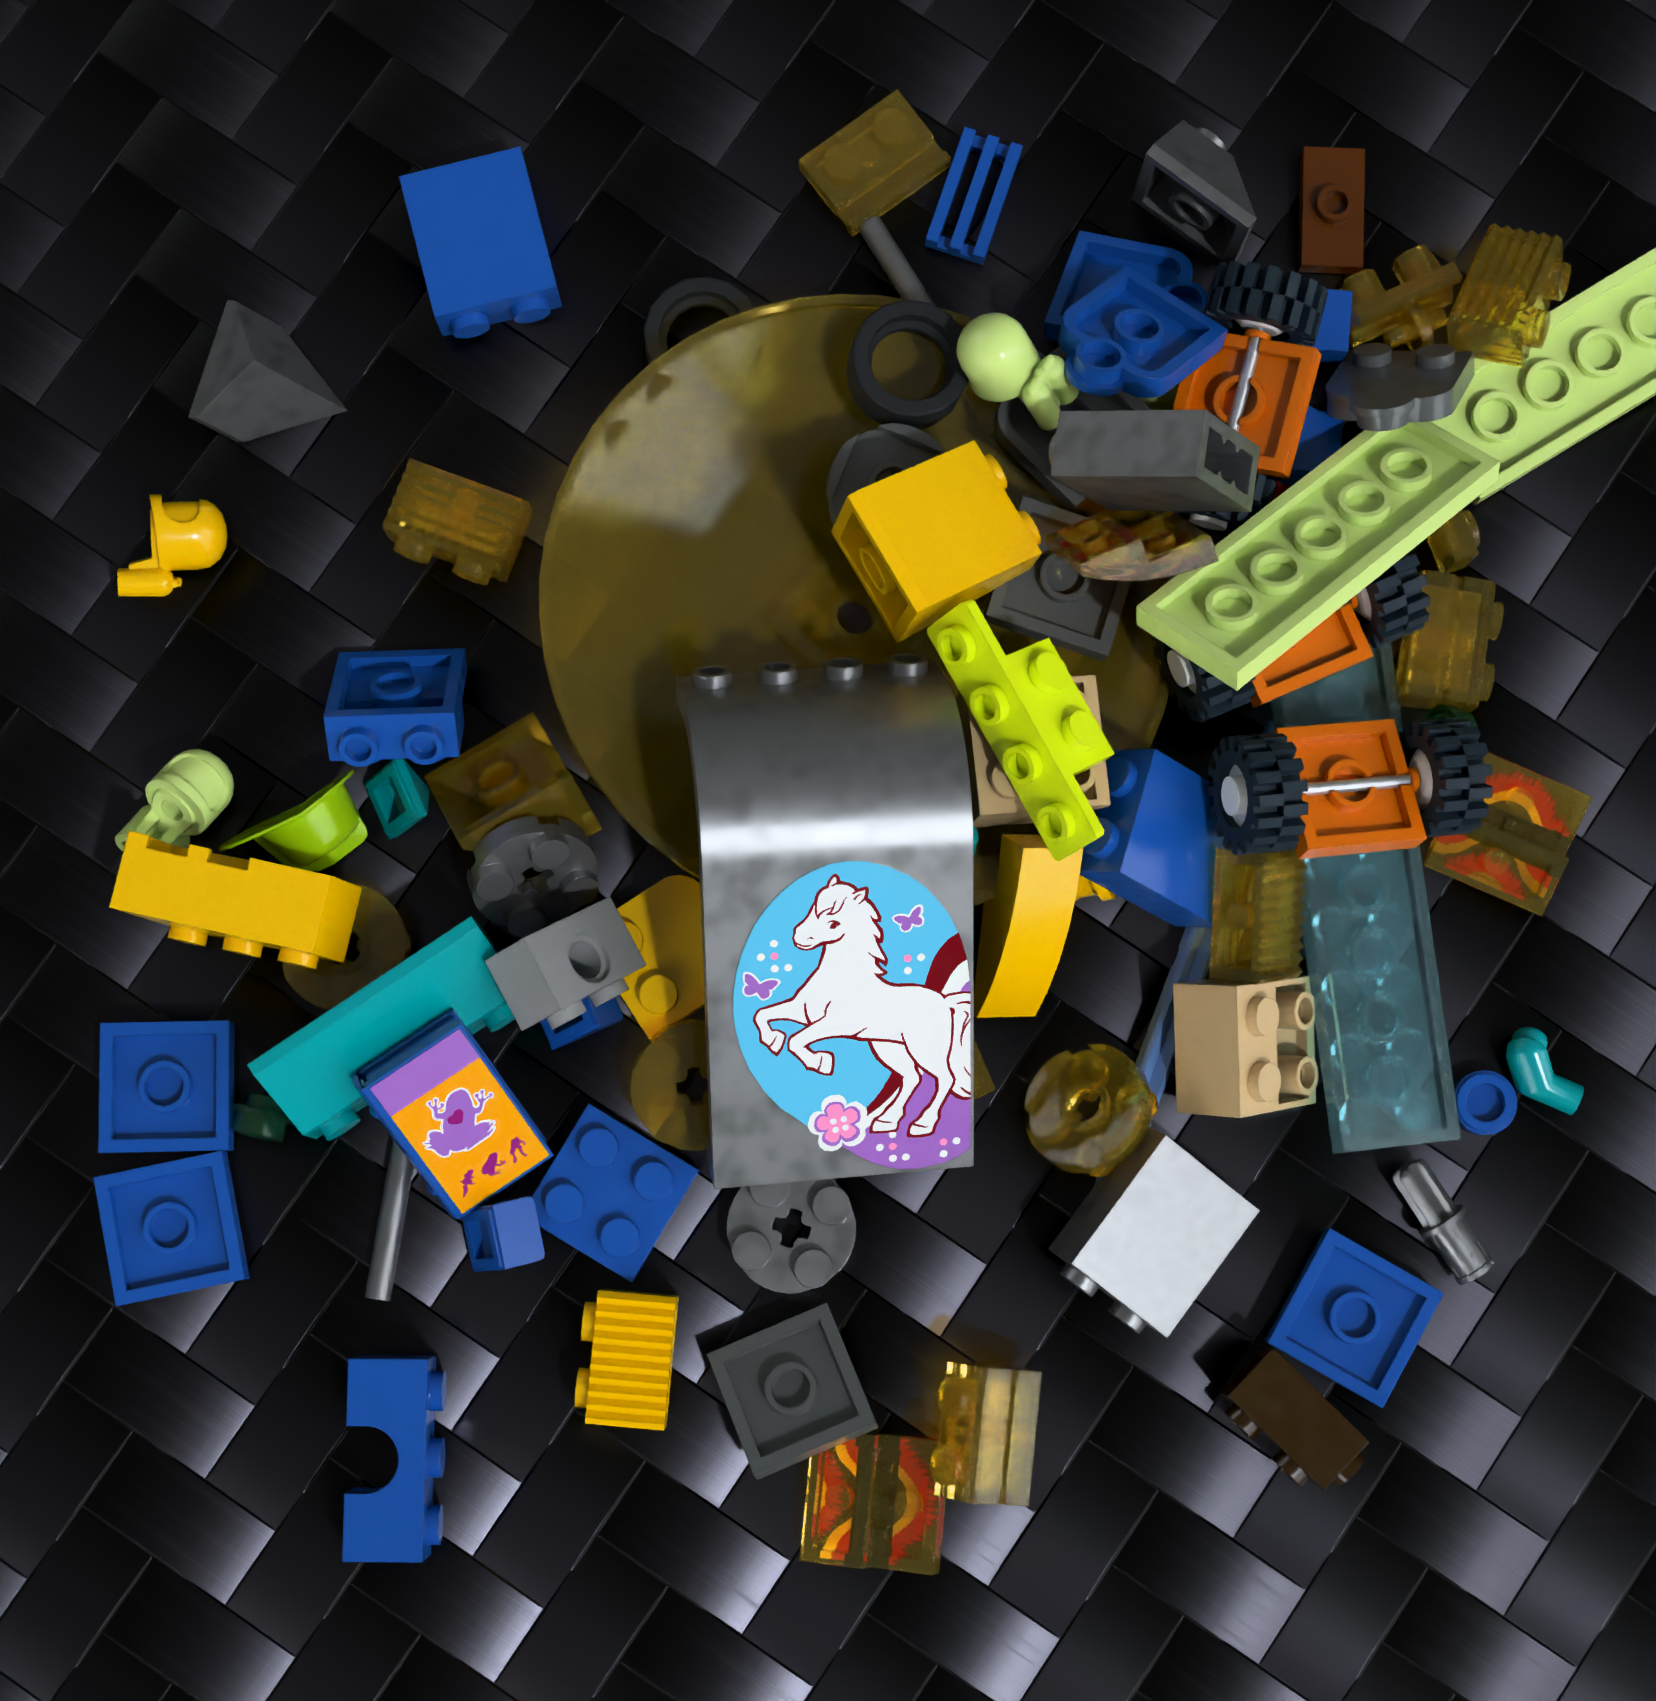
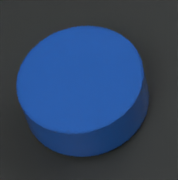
M1481 1070L1465 1074L1454 1083L1449 1093L1448 1107L1452 1119L1462 1130L1474 1135H1490L1504 1130L1512 1122L1517 1111V1096L1513 1086L1505 1077L1493 1071Z

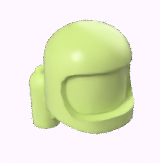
M994 312L982 314L971 320L962 330L957 341L956 354L960 367L969 379L968 385L978 397L992 402H1004L1018 397L1026 405L1041 429L1053 430L1057 428L1059 411H1061L1060 405H1067L1073 402L1079 392L1077 388L1070 384L1065 376V361L1060 356L1052 354L1040 359L1035 346L1022 325L1007 314Z
M189 749L175 755L148 782L145 791L149 805L143 806L115 836L117 846L124 851L128 832L133 831L150 835L152 838L174 846L187 848L190 843V836L201 834L230 803L234 792V780L228 766L213 753L201 749Z

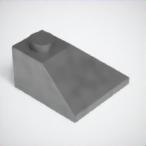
M1182 120L1157 140L1147 151L1132 200L1218 263L1224 262L1229 264V261H1238L1257 218L1234 157L1226 151L1222 140L1208 129L1201 127L1195 129Z

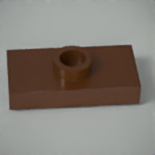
M1303 147L1300 153L1298 272L1359 275L1363 269L1365 149Z

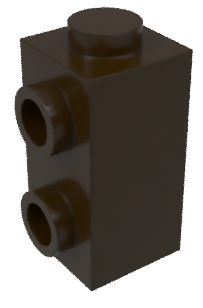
M1262 1345L1219 1390L1231 1403L1224 1411V1414L1251 1440H1254L1259 1433L1266 1437L1279 1450L1271 1460L1299 1487L1307 1480L1323 1490L1332 1482L1337 1487H1340L1362 1466L1364 1458L1359 1453L1369 1444V1441L1274 1348Z

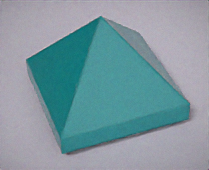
M404 759L392 760L365 782L366 790L389 840L397 838L427 815L430 789Z

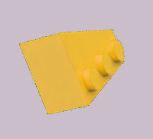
M133 831L128 832L109 908L170 926L167 938L206 947L208 935L224 938L223 950L260 958L263 947L280 950L277 961L316 970L319 958L344 963L362 887L331 875L254 858L246 860L211 853L212 850L209 848L189 844V848L174 846L152 838L150 835Z

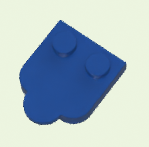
M1079 230L1044 321V339L1058 341L1065 311L1125 266L1130 267L1201 313L1204 312L1208 294L1202 286L1192 282V264L1187 256L1178 250Z
M1125 266L1065 311L1058 335V343L1064 353L1068 355L1065 362V376L1070 384L1078 390L1095 396H1110L1123 391L1140 398H1155L1167 393L1222 350L1228 329L1130 267Z

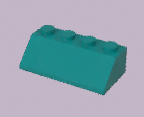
M471 916L247 1064V1066L303 1136L317 1139L324 1135L327 1141L333 1140L358 1124L361 1119L356 1112L367 1106V1103L353 1085L354 1074L451 1008L456 1011L472 1035L485 1026L488 1027L490 1032L497 1031L515 1020L485 963V960L501 950L491 935Z

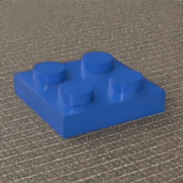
M222 1020L100 1023L98 1153L234 1151L235 1022Z
M588 1104L532 1196L535 1201L539 1226L628 1281L633 1282L700 1170L591 1104Z
M217 1151L93 1177L116 1306L250 1279L227 1151Z
M1325 1228L1264 1342L1377 1407L1383 1408L1444 1293L1331 1228Z

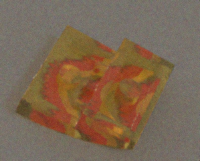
M1172 511L1164 512L1129 528L1124 527L1106 513L1101 512L1044 536L1047 548L1080 575L1100 580H1151L1189 572L1219 561L1211 536Z
M1489 752L1483 757L1484 764L1492 765L1493 775L1486 776V784L1493 786L1492 798H1484V802L1490 808L1487 817H1480L1482 825L1477 830H1472V833L1433 837L1423 865L1543 916L1569 861L1566 853L1593 797Z
M868 1432L810 1457L799 1561L856 1569L874 1567L932 1576L938 1574L951 1440Z

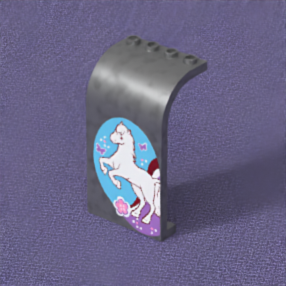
M917 653L895 654L888 658V663L863 664L862 660L852 657H836L825 660L823 667L798 669L797 665L792 662L771 661L760 664L758 671L732 673V670L726 666L707 665L693 669L692 675L676 676L677 704L688 738L697 815L710 1136H706V1151L714 1189L974 1166L973 816L964 734L957 703L947 678L935 660H928L927 656Z

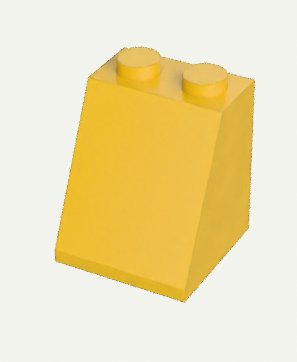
M975 440L848 495L831 530V533L897 643L933 624L958 604L969 599L976 600L1030 570L1042 554L1038 546L1041 544V537L1037 526L1026 511L1016 510L1005 491L1007 480L1000 464L991 454L984 456Z

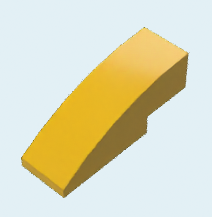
M1002 834L996 891H985L974 987V1016L976 1018L1036 1016L1052 982L1068 934L1078 889L1084 848L1061 861H1056L1041 835Z

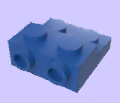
M465 648L339 652L323 716L329 760L345 761L351 766L365 767L384 759H410L417 764L429 765L446 757H459L465 724L462 705L467 674Z

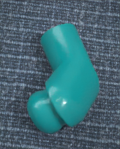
M1534 1027L1519 1028L1514 1032L1512 1040L1506 1048V1060L1514 1087L1526 1097L1572 1115L1581 1102L1584 1087L1553 1073L1548 1050L1546 1049L1548 1045L1547 1037L1542 1031Z

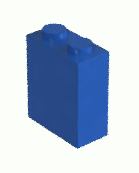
M521 146L399 176L433 314L442 336L453 334L456 338L476 337L487 332L491 324L514 319L517 323H531L547 317L551 313V309L562 307Z
M1157 749L1113 750L1115 754L1106 759L1111 805L1093 810L1104 828V835L1083 847L1080 875L1173 926L1221 929L1242 855H1234L1232 850L1227 851L1222 845L1224 837H1217L1214 830L1218 819L1211 818L1209 807L1214 805L1213 796H1207V785L1213 783Z

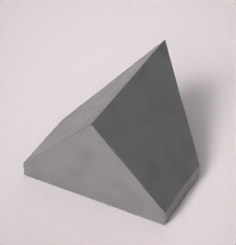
M227 300L188 416L189 418L236 442H246L348 411L282 326L235 300Z

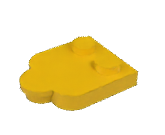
M683 875L666 877L617 908L647 964L624 978L629 990L620 995L650 1041L705 1006L700 883L693 878Z

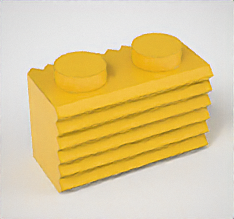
M600 1289L597 1293V1302H585L581 1341L593 1342L590 1368L579 1367L575 1390V1407L586 1408L585 1424L665 1430L668 1418L678 1295Z

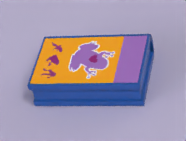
M453 1008L354 1074L353 1085L369 1106L371 1116L379 1119L425 1181L428 1192L435 1195L448 1214L455 1219H460L554 1156L546 1144L547 1140Z

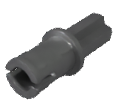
M1415 1159L1400 1167L1393 1174V1181L1422 1224L1419 1234L1422 1238L1430 1237L1455 1275L1457 1283L1459 1285L1469 1283L1491 1269L1492 1264H1494L1493 1259L1488 1256L1463 1218L1467 1210L1461 1204L1455 1206L1427 1161Z

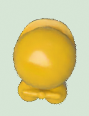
M149 494L152 507L150 510L152 556L130 562L128 568H118V597L167 596L174 588L181 587L182 579L174 576L172 571L209 568L219 561L227 545V527L223 514L217 506L203 499H199V502H162V494Z

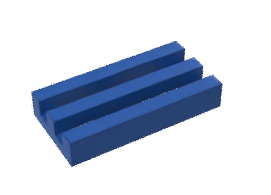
M964 127L925 239L926 247L974 263L984 264L1022 154L1023 145L1011 142L1010 146L999 143V137L988 134L987 138L976 135V130ZM974 151L980 153L981 156L952 239L942 236L970 152ZM993 158L1004 161V165L976 246L974 247L964 242Z

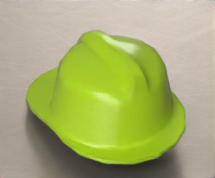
M353 769L348 770L305 802L230 838L217 847L218 850L230 849L254 839L286 866L308 871H321L334 865L363 843L368 835L367 827L361 819L344 784L355 771Z

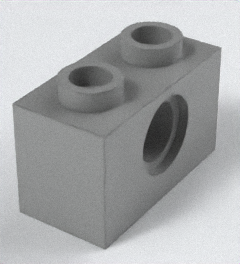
M611 897L532 933L485 960L522 1031L544 1019L547 1020L552 1030L587 1012L581 1001L587 997H590L594 1007L611 1000L629 990L624 980L626 976L647 965Z

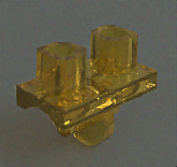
M1421 244L1404 252L1395 259L1392 269L1401 283L1397 287L1385 291L1374 269H1365L1347 277L1341 290L1353 291L1349 335L1350 345L1355 347L1382 334L1385 343L1391 346V349L1406 343L1411 351H1416L1422 346L1434 344L1432 331L1448 324L1447 316L1442 308L1452 304L1454 299L1453 285L1462 280V275L1455 262L1453 261L1441 267L1425 244Z

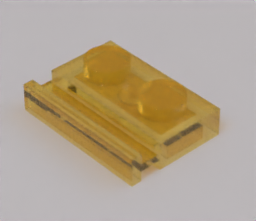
M897 89L800 158L799 170L834 215L839 216L846 225L848 233L853 237L859 233V227L866 220L874 216L881 217L949 168L951 157L946 151L943 152L934 141V135Z

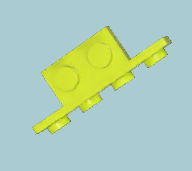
M969 599L958 604L927 628V634L1052 857L1056 861H1061L1104 835V828L1074 776L1100 764L1115 753L1049 637L1009 655H1005L977 603L973 599Z

